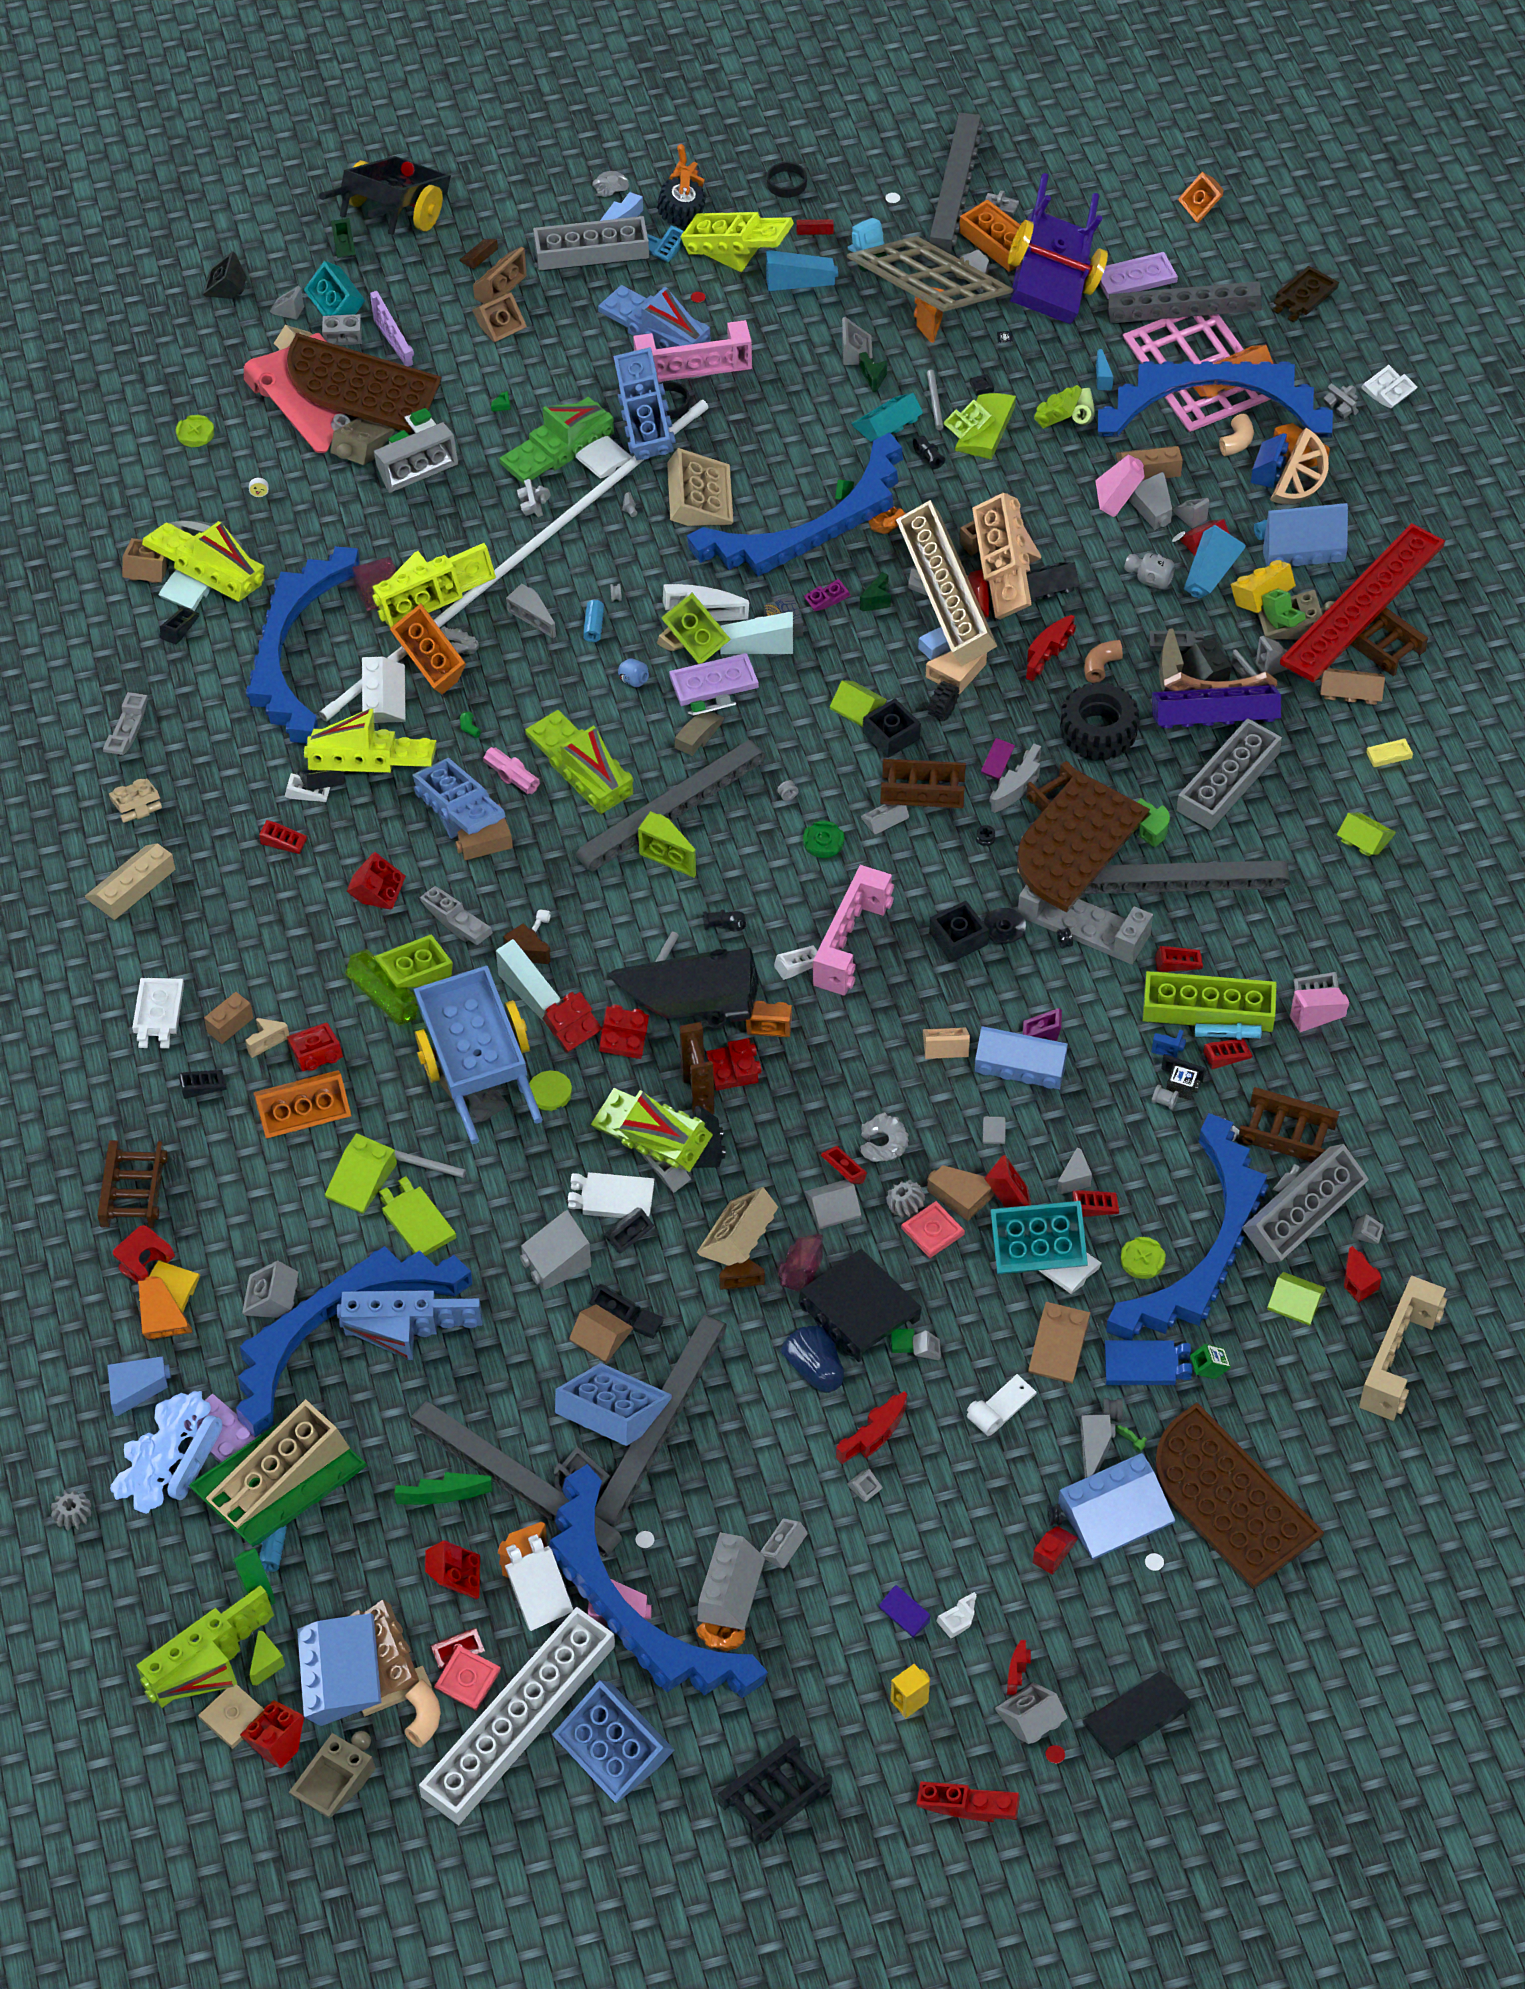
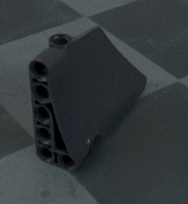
M750 947L732 951L717 949L701 954L615 969L609 973V977L620 988L649 1010L667 1019L698 1015L706 1019L708 1025L713 1028L723 1027L727 1017H730L732 1023L751 1019L759 986L758 973ZM713 1013H720L722 1017H714Z

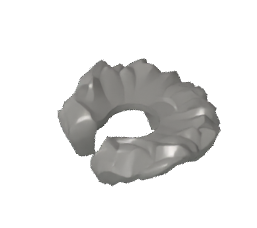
M445 626L441 628V631L448 640H454L455 643L451 644L459 654H473L478 650V641L475 637L469 636L467 632H462L458 628L448 629Z
M883 1112L876 1115L871 1121L862 1124L861 1136L866 1141H870V1136L877 1133H884L889 1137L888 1143L884 1146H876L871 1142L860 1147L861 1153L866 1159L872 1162H883L902 1156L905 1148L908 1147L909 1135L898 1117L887 1116Z

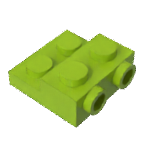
M1076 385L1071 388L1068 387L1058 394H1052L1047 399V402H1042L1038 405L1034 419L1044 429L1071 417L1082 389Z

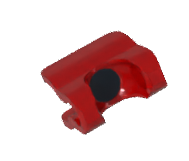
M145 1225L139 1226L113 1250V1256L121 1262L118 1267L119 1271L137 1283L149 1277L145 1268L147 1263L153 1260L168 1263L175 1257L172 1247Z

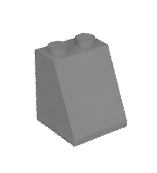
M568 1210L564 1211L521 1245L522 1255L520 1259L525 1268H530L532 1279L536 1284H540L543 1290L591 1267L590 1243Z

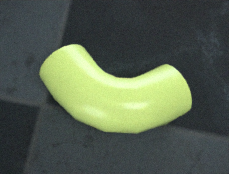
M1083 388L1072 417L1076 423L1088 425L1094 419V403L1091 389Z

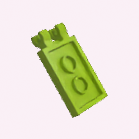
M406 1176L398 1180L401 1185L399 1188L402 1194L395 1198L387 1187L379 1191L382 1196L380 1199L385 1205L382 1208L383 1214L414 1254L420 1250L427 1256L457 1238L455 1231L422 1188L414 1189Z

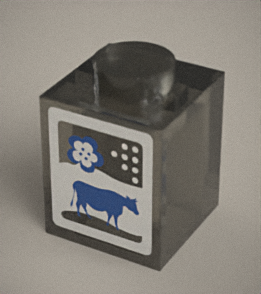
M1174 1064L1167 1081L1166 1090L1178 1091V1097L1191 1100L1193 1094H1198L1200 1089L1199 1071Z

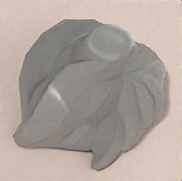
M607 171L601 173L592 182V186L598 192L595 194L596 196L606 197L613 195L614 192L628 190L629 183L623 174L617 171Z

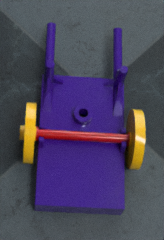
M1043 173L1041 175L1035 209L1021 223L1010 248L1008 264L1016 267L1012 286L1013 293H1011L1010 301L1071 324L1078 315L1082 293L1087 295L1093 294L1102 278L1107 263L1108 253L1101 248L1097 249L1091 260L1088 261L1093 234L1103 219L1100 215L1096 216L1099 194H1092L1086 228L1079 227L1045 213L1044 210L1049 204L1051 197L1049 195L1045 196L1049 175Z

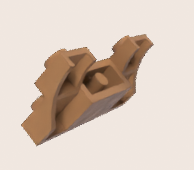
M381 1600L365 1612L357 1610L350 1615L355 1616L369 1613L374 1615L381 1698L397 1691L407 1690L419 1682L409 1655L410 1647L402 1636L403 1629L396 1620L391 1604L384 1600Z

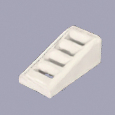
M290 774L285 793L286 798L320 802L327 801L330 787L321 788L323 789L322 794L318 793L319 789H315L314 792L302 789L305 786L299 775Z
M809 946L778 954L774 967L783 980L791 978L813 968V960L817 950L814 946Z

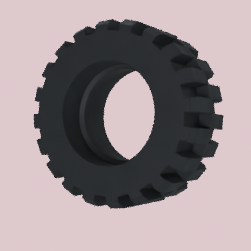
M1095 682L1092 685L1090 683L1084 684L1082 688L1080 686L1073 690V693L1071 692L1066 696V700L1062 704L1060 734L1064 739L1063 742L1066 746H1071L1070 750L1074 753H1080V756L1084 758L1091 757L1092 760H1098V758L1109 760L1112 756L1114 758L1120 756L1121 752L1125 753L1130 749L1137 737L1139 709L1137 708L1136 701L1132 699L1128 692H1124L1123 688L1119 686L1114 687L1111 683L1101 684V682ZM1091 716H1104L1110 718L1115 723L1099 727L1087 723L1084 719Z

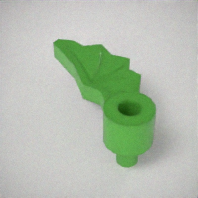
M1115 1425V1432L1134 1443L1133 1448L1137 1452L1143 1450L1146 1446V1437H1143L1141 1440L1137 1439L1135 1434L1126 1427Z

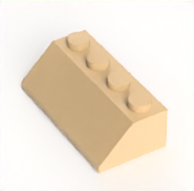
M158 843L146 845L86 894L85 898L113 920H116L176 870L173 855Z
M764 1187L742 1195L728 1203L698 1249L697 1253L700 1256L728 1266L737 1262L739 1264L743 1263L750 1257V1251L758 1244L757 1240L765 1233L767 1224L774 1219L773 1215L778 1209V1206Z

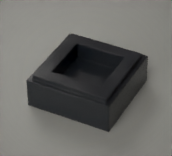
M988 374L970 378V385L976 396L994 392V385Z
M643 1309L633 1326V1331L654 1339L664 1318Z

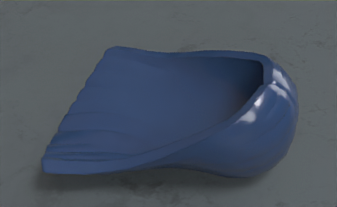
M819 1325L799 1328V1330L790 1334V1337L786 1338L781 1348L782 1354L811 1386L821 1392L830 1393L842 1385L844 1369L834 1340L830 1337L829 1332Z

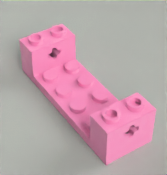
M746 320L727 323L728 339L656 349L652 333L633 336L634 351L651 347L659 382L752 369V342Z
M863 865L859 866L813 960V986L844 996L849 988L852 989L855 982L853 973L856 966L853 964V954L841 951L840 948L843 949L845 947L846 936L848 932H852L855 924L854 919L860 916L862 909L884 916L887 908H891L894 897L891 896L894 889L891 874Z

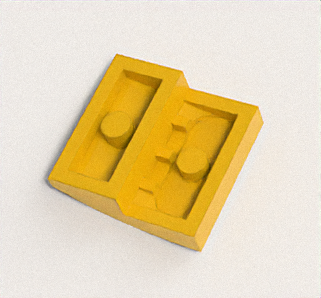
M161 1261L157 1262L149 1276L159 1277L165 1282L182 1312H184L189 1296H193L200 1278L198 1273Z

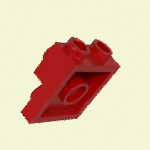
M574 992L569 993L563 998L564 1002L559 1006L556 1003L545 1009L547 1013L542 1018L566 1054L602 1031V1027L591 1013V1006L581 992L576 995Z
M620 1005L607 1006L603 1018L599 1051L641 1059L649 1015L644 1014V1011L641 1009L628 1011L623 1010V1007Z
M327 1022L287 1036L288 1044L302 1072L306 1070L313 1071L318 1066L326 1063H335L343 1057L340 1043Z
M749 1038L727 1042L728 1047L706 1051L708 1062H713V1078L716 1091L758 1083V1074L762 1073L759 1061L754 1059V1056H757L754 1043L750 1044Z

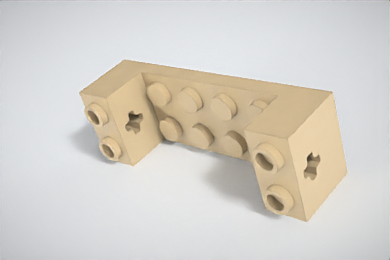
M1414 1276L1410 1277L1364 1384L1359 1408L1392 1421L1395 1420L1397 1413L1402 1414L1409 1390L1406 1389L1407 1379L1389 1373L1387 1370L1392 1366L1396 1349H1399L1403 1339L1402 1335L1407 1330L1410 1322L1433 1330L1435 1322H1441L1447 1298H1444L1446 1288Z

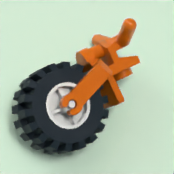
M679 144L677 146L679 162L669 179L662 185L657 209L659 215H662L661 218L663 220H667L668 223H673L675 226L682 225V227H686L697 213L703 212L706 194L703 192L704 179L698 176L699 171L696 170L698 163L693 162L688 167L685 166L687 162L685 147L683 144Z

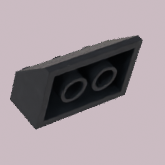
M1062 561L1026 572L1031 602L1037 601L1039 596L1044 595V598L1056 596L1055 592L1063 591V593L1074 591V587L1080 586L1075 562Z

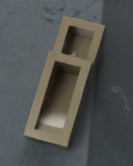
M1173 628L1168 630L1160 657L1159 675L1162 691H1172L1165 687L1164 680L1180 673L1184 664Z
M711 711L696 715L676 735L675 748L693 756L700 746L704 747L724 721V717Z

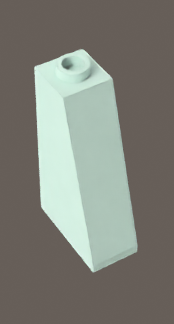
M793 612L720 626L731 639L720 648L721 654H793Z
M513 939L496 950L498 975L544 1022L542 1018L547 1013L545 1009L554 1003L559 1006L562 1004V1000Z

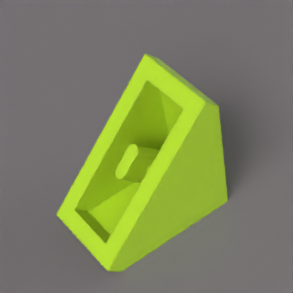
M258 1631L249 1674L252 1685L256 1686L285 1666L283 1655L263 1631Z

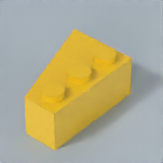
M1281 560L1272 561L1269 566L1254 570V573L1239 577L1236 582L1231 584L1236 606L1256 613L1261 611V606L1263 605L1262 595L1277 588L1288 592L1296 586L1291 565Z

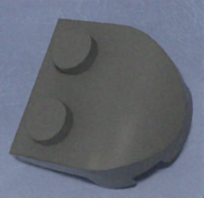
M576 1447L563 1464L558 1463L554 1470V1487L563 1493L562 1489L565 1478L587 1464L602 1480L599 1493L611 1480L612 1476L581 1448Z

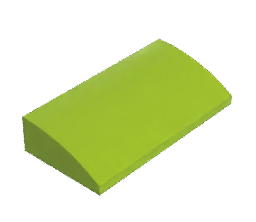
M999 393L979 395L976 402L996 420L978 435L965 441L959 439L955 451L992 460L1014 411L1016 396Z

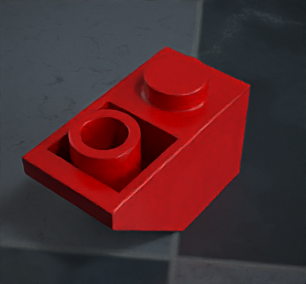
M1351 1246L1346 1260L1344 1288L1359 1303L1379 1290L1382 1277L1380 1272L1366 1261L1363 1253L1358 1252Z

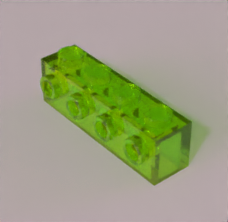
M368 949L350 955L346 975L398 1026L416 1019L419 1007L415 995L407 987L396 988L376 961L375 956Z

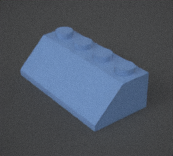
M982 1026L975 1059V1072L982 1075L1001 1077L1005 1080L1021 1081L1025 1084H1036L1049 1089H1060L1066 1066L1068 1044Z

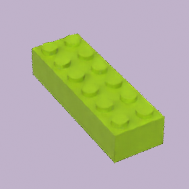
M1146 971L1143 1021L1196 1026V1023L1226 1025L1242 1023V1025H1262V1031L1273 1032L1276 1010V982Z

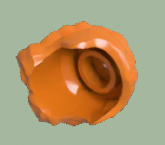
M892 507L888 511L869 520L870 528L874 532L888 534L898 526L896 519L906 513L902 509Z
M705 1622L696 1629L698 1637L711 1649L717 1648L721 1651L737 1649L745 1641V1630Z

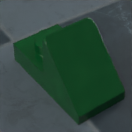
M350 219L332 220L331 226L337 259L356 256Z
M867 352L859 353V368L871 390L877 392L887 375L888 362L874 363L873 358H870Z
M881 572L860 596L861 611L884 609L891 606V594L888 593L890 587L888 584V574Z

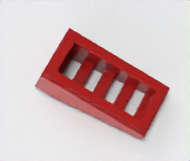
M266 820L259 834L262 845L300 854L307 840L306 835ZM294 839L297 840L296 844L292 845Z
M1160 946L1155 954L1158 972L1203 968L1201 952L1197 949Z
M1244 1039L1212 1042L1204 1045L1203 1053L1211 1070L1252 1058V1054ZM1241 1046L1244 1053H1240L1237 1047Z
M1072 1191V1202H1085V1205H1081L1082 1217L1119 1214L1117 1195L1114 1192ZM1107 1200H1111L1112 1207H1108ZM1098 1201H1102L1103 1206H1099Z

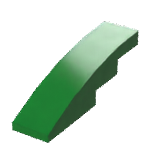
M445 1472L444 1480L420 1478L419 1487L395 1485L396 1504L427 1505L469 1499L492 1492V1476Z

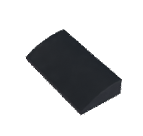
M1159 1671L1084 1719L1082 1723L1109 1758L1113 1760L1189 1711L1191 1700L1165 1673Z

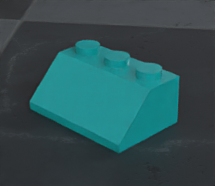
M327 261L322 263L304 288L306 294L323 316L355 315L366 301L342 268Z
M908 393L893 397L851 424L872 442L889 432L897 433L903 430V425L916 422L918 416L923 414V411L914 393Z

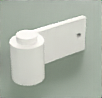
M1016 1374L986 1403L983 1400L971 1403L967 1409V1418L983 1433L990 1436L1034 1397L1037 1392Z

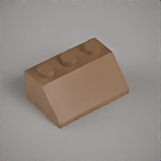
M523 247L507 253L484 276L474 283V299L483 304L503 294L509 293L527 276L525 249Z
M1179 446L1116 452L1118 462L1129 454L1143 463L1145 477L1142 481L1161 472L1164 473L1165 478L1181 477L1183 460Z
M1327 668L1321 675L1320 695H1324V699L1336 700V697H1345L1344 701L1357 702V699H1363L1367 704H1377V701H1382L1385 676L1379 673Z

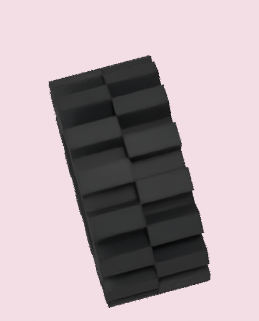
M941 681L937 689L934 690V695L931 697L932 700L929 702L928 714L946 721L949 715L951 716L952 710L955 709V704H957L958 693L960 692L959 687Z

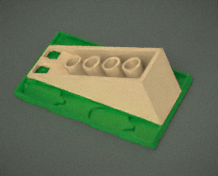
M305 1399L284 1420L188 1486L246 1542L254 1547L279 1528L286 1526L311 1505L318 1503L338 1486L341 1487L368 1465L350 1449L339 1430Z

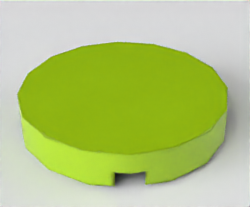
M190 415L186 417L187 419L179 421L176 426L177 439L185 446H203L210 442L214 436V424L206 416Z
M549 1070L541 1072L534 1076L529 1083L537 1106L542 1110H557L556 1108L565 1106L571 1099V1082L566 1075L558 1071Z
M1137 1237L1135 1240H1129L1125 1243L1121 1250L1120 1262L1123 1269L1129 1275L1139 1279H1149L1161 1273L1165 1266L1166 1254L1157 1241L1149 1237Z

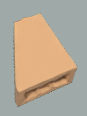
M952 651L928 661L926 664V678L938 684L941 681H945L959 687L960 692L958 694L960 695L986 665L987 653L961 666Z

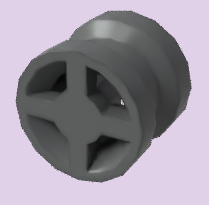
M1103 1398V1415H1110V1419L1122 1422V1398H1117L1115 1401Z

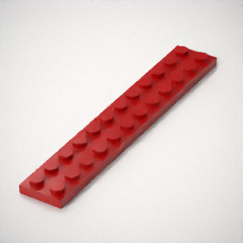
M1411 523L1280 658V665L1314 683L1444 547L1445 540Z

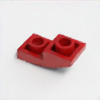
M1021 1640L1013 1653L1009 1666L1007 1695L1017 1694V1686H1022V1673L1026 1672V1664H1031V1649H1026V1640Z

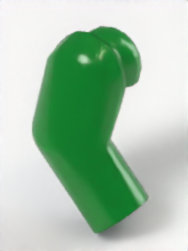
M469 711L463 712L460 715L461 730L478 738L481 734V729L472 725L473 713Z

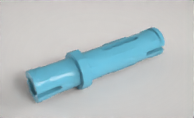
M1196 1023L1195 1037H1227L1242 1040V1038L1261 1039L1262 1025Z

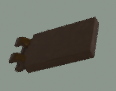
M1307 266L1277 292L1274 301L1276 306L1272 311L1280 314L1286 306L1290 308L1289 312L1292 313L1288 320L1296 322L1301 313L1309 314L1338 289L1339 282Z

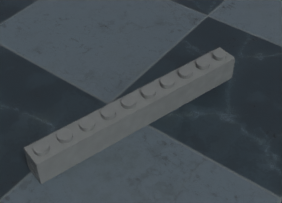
M959 113L930 234V243L947 253H951L953 246L957 245L958 235L956 233L959 234L960 216L963 215V210L961 209L966 206V197L964 196H968L969 185L967 183H971L972 172L970 171H974L975 166L973 158H977L978 147L976 146L980 145L981 135L979 134L983 132V123H980L981 115Z

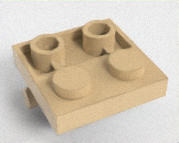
M138 779L132 785L117 787L113 792L109 793L111 801L121 813L133 809V811L120 815L123 823L136 818L139 820L149 816L151 812L162 809L160 801L146 805L160 799L158 791L148 779Z

